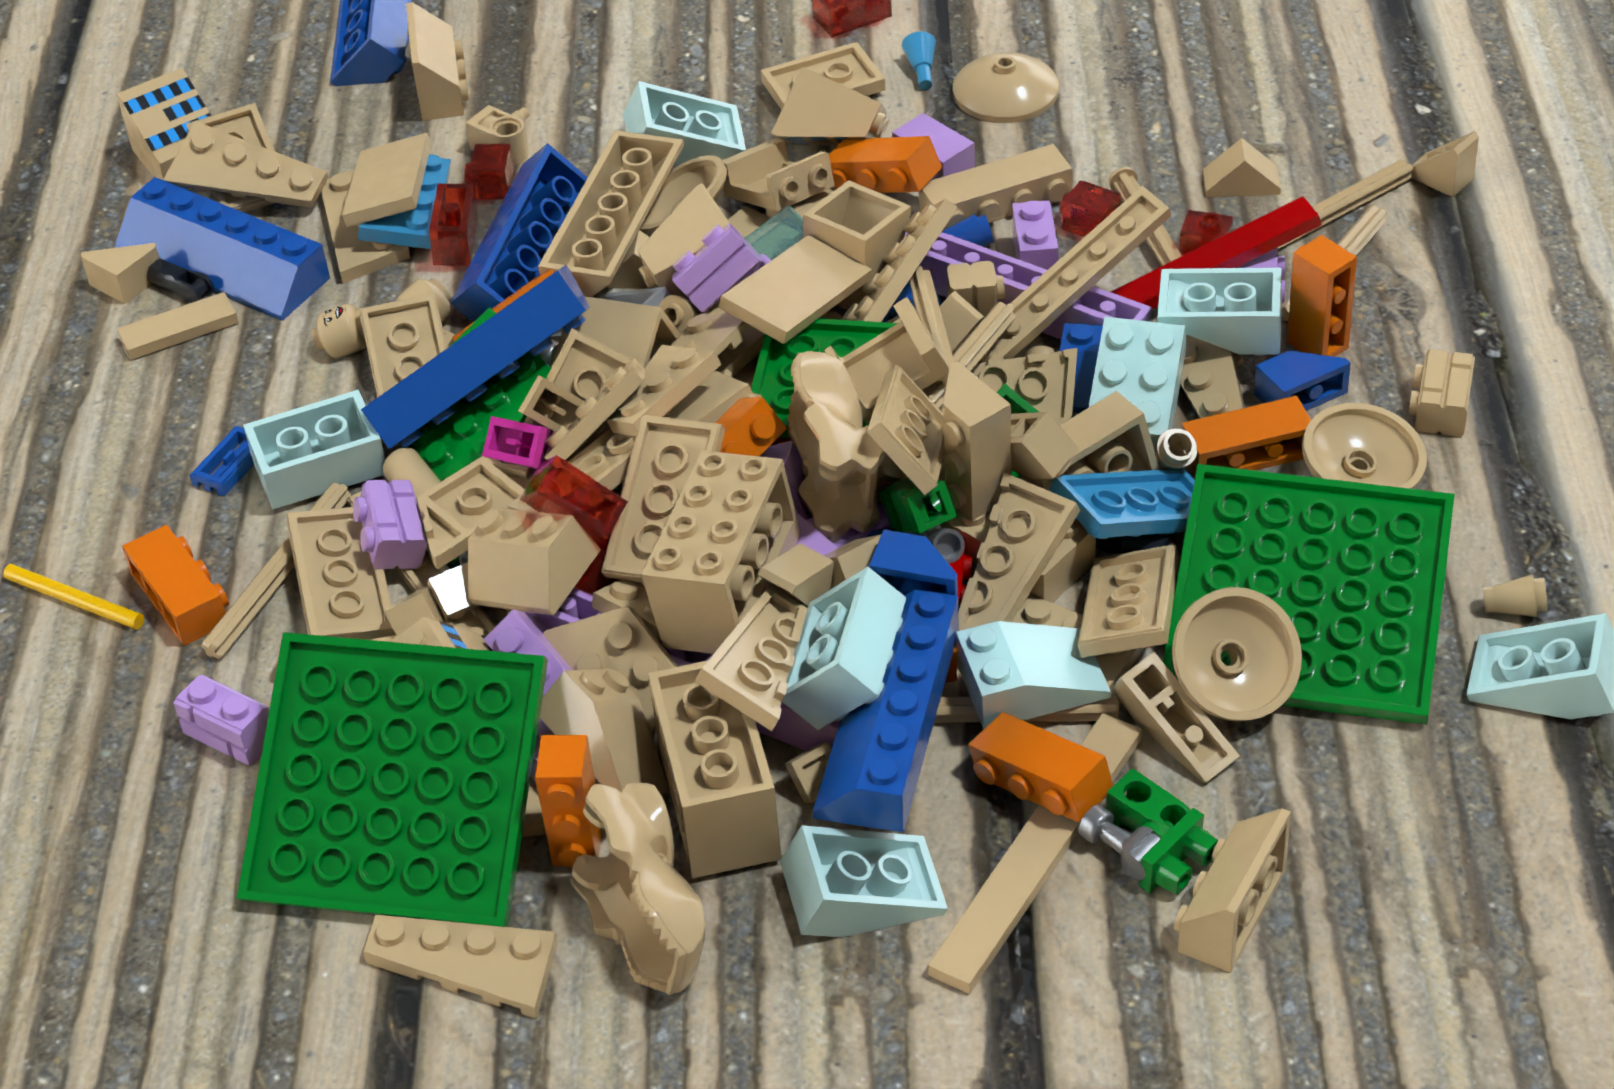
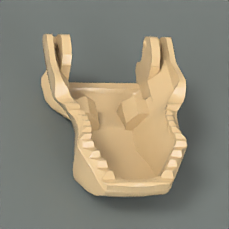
M808 351L797 353L791 367L794 393L791 395L792 403L789 405L788 432L798 452L801 454V458L804 460L802 470L806 478L799 486L798 494L813 515V527L834 544L849 529L853 528L860 532H867L878 523L877 485L880 464L886 453L867 433L868 425L862 428L863 418L859 399L843 362L827 353Z
M628 783L622 792L613 787L594 784L586 796L583 813L592 824L598 828L605 829L610 853L607 857L585 854L577 857L572 867L570 883L588 904L594 933L601 937L612 938L615 940V945H622L634 982L665 992L667 995L679 993L691 983L698 968L705 940V919L701 898L673 868L674 842L665 802L656 786L652 784Z

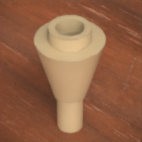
M676 295L665 297L659 304V307L663 309L679 333L686 329L687 322L690 319L703 314L689 299Z

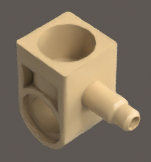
M491 105L486 106L466 122L470 150L504 166H513L524 162L529 155L524 125L525 119L530 115L529 110L522 107L518 111L516 110L512 114H508Z

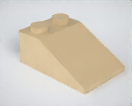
M612 668L563 671L542 698L540 719L555 735L588 736L594 776L600 784L616 788L622 792L628 783H648L655 785L661 797L665 799L669 795L670 790L640 700L629 689V681L626 677Z

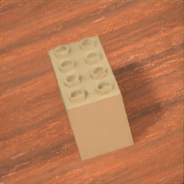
M701 451L641 573L664 648L714 654L770 586L757 575L761 567L796 545L801 531L783 459Z
M707 661L648 673L658 746L692 878L767 863L782 858L775 788L756 722L723 699L715 697L706 688L695 682L696 677Z

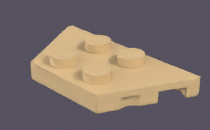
M482 456L417 496L434 567L439 569L468 551V538L478 526L477 524L481 516L489 511L491 507L509 509L508 505L543 477L531 475L530 469L527 466L504 464L500 460Z
M625 606L548 629L543 633L572 670L612 668L623 674L629 681V689L640 700L651 736L653 737L656 727L648 673L678 667V665L634 608Z

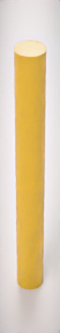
M8 564L4 569L3 577L9 581L135 630L140 629L144 623V615L13 564Z

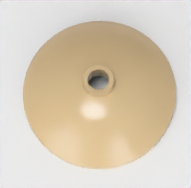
M1015 52L992 53L979 57L964 66L957 73L953 81V98L958 107L974 118L993 123H1015L1037 117L1046 112L1055 103L1059 93L1058 78L1048 65L1035 57Z
M707 155L694 158L672 169L639 230L651 236L682 200L701 183L716 202L724 187L727 175V168L723 161L717 156Z
M1343 403L1322 410L1309 422L1302 439L1303 458L1315 478L1415 489L1420 483L1427 465L1426 449L1415 429L1395 413L1370 404Z
M1230 587L1202 596L1185 611L1174 633L1172 658L1180 685L1198 707L1217 718L1228 721H1250L1264 717L1284 704L1298 682L1302 664V652L1295 626L1286 612L1276 602L1257 591L1247 588ZM1222 651L1227 652L1231 657L1229 666L1221 661Z

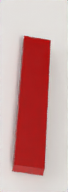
M1302 196L1111 291V293L1150 306L1153 310L1159 304L1162 269L1237 268L1320 227L1322 223L1319 214Z

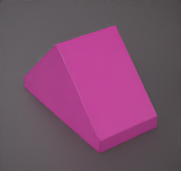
M491 416L482 456L545 470L547 462L545 454L549 448L545 442L554 431L541 426Z

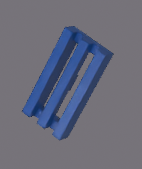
M235 426L189 475L193 486L199 488L203 484L205 490L210 492L216 488L218 495L225 496L249 471L254 463L244 428ZM224 461V463L214 472V470Z

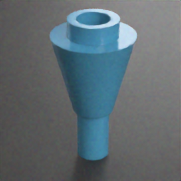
M918 31L904 38L902 49L917 73L919 88L928 90L932 87L930 71L934 58L936 39L928 32Z

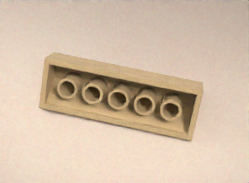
M614 130L538 266L539 275L550 269L556 272L567 265L580 290L586 297H593L609 285L684 146L683 139Z

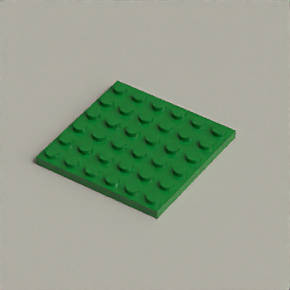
M1197 464L1172 608L1168 644H1166L1163 663L1178 680L1172 658L1174 633L1181 617L1196 600L1208 593L1223 588H1247L1262 593L1276 602L1291 619L1300 640L1302 652L1300 676L1293 692L1281 706L1427 725L1455 494ZM1222 651L1221 661L1227 666L1231 663V657L1227 652Z
M283 632L236 899L242 902L373 916L385 915L508 927L548 659L542 655Z

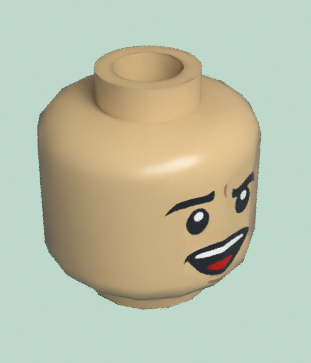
M345 303L318 314L316 320L317 328L312 329V336L315 345L320 351L325 349L331 357L338 359L366 348L360 312L354 305Z

